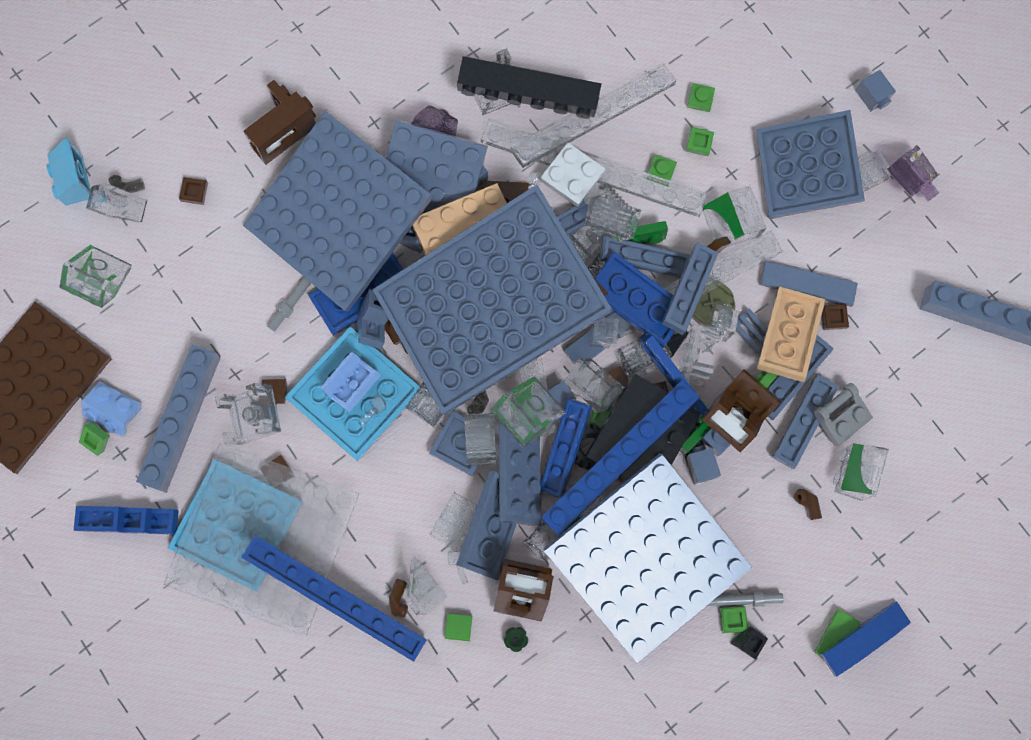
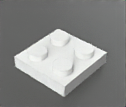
M567 143L540 177V181L576 207H579L605 173L606 168L570 143Z

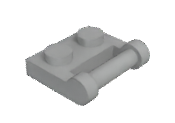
M852 383L844 386L843 391L824 407H819L814 411V415L834 446L843 444L873 418L859 396L858 388ZM849 399L850 403L830 419V414Z

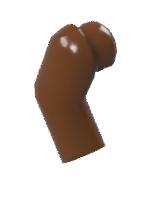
M798 489L794 493V500L808 508L810 520L821 519L822 514L818 497L806 489Z
M395 579L389 601L391 613L395 617L398 615L403 618L408 611V605L401 603L407 582L401 579Z

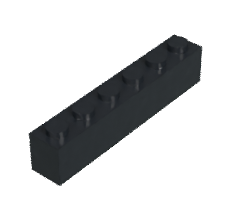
M462 56L457 91H461L466 96H475L477 94L492 101L502 99L507 100L512 105H521L523 103L537 110L548 108L553 109L558 114H567L568 112L576 114L579 118L589 119L590 117H595L602 83Z

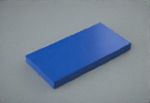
M392 252L349 312L344 311L319 289L308 294L334 336L357 322L360 307L369 289L373 290L404 269Z
M613 252L594 278L608 292L605 297L614 310L613 312L641 333L653 335L663 348L675 332L661 324L673 295L617 253Z

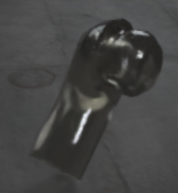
M113 175L108 178L110 189L118 193L128 195L145 190L142 178L127 183L122 182L119 175Z
M486 390L475 396L472 404L467 406V412L470 416L474 417L484 412L489 402Z

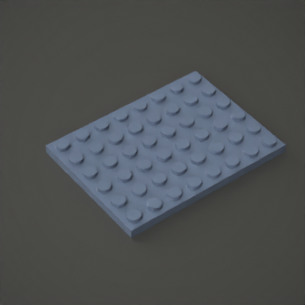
M538 185L527 190L373 289L442 415L448 414L614 311Z

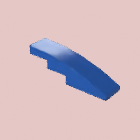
M76 506L73 531L175 535L179 510Z
M895 601L860 624L857 629L840 639L837 644L820 655L833 675L837 677L874 652L911 622L899 603Z

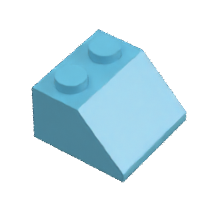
M68 139L62 140L47 155L49 164L46 165L47 171L55 184L52 186L54 197L59 199L65 206L93 199L83 156Z

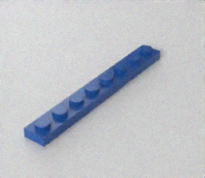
M682 380L562 496L541 519L558 536L561 535L700 397Z
M254 535L241 558L413 662L427 641L424 637Z

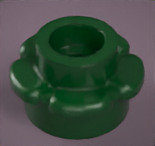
M511 627L506 631L504 644L507 648H511V651L519 652L523 647L527 646L528 637L523 628ZM514 637H518L517 642L514 641Z

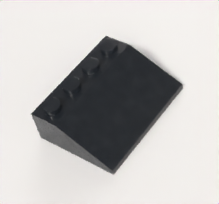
M633 373L585 457L596 464L669 392ZM691 407L618 479L624 483L659 453L672 465L701 413Z

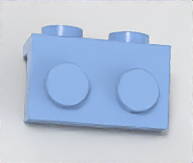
M351 352L343 359L333 374L326 379L325 383L321 386V390L350 413L381 375L363 362L355 353Z
M99 382L82 400V415L87 420L96 422L105 427L109 432L116 433L122 437L127 432V425L141 410V403L102 382Z

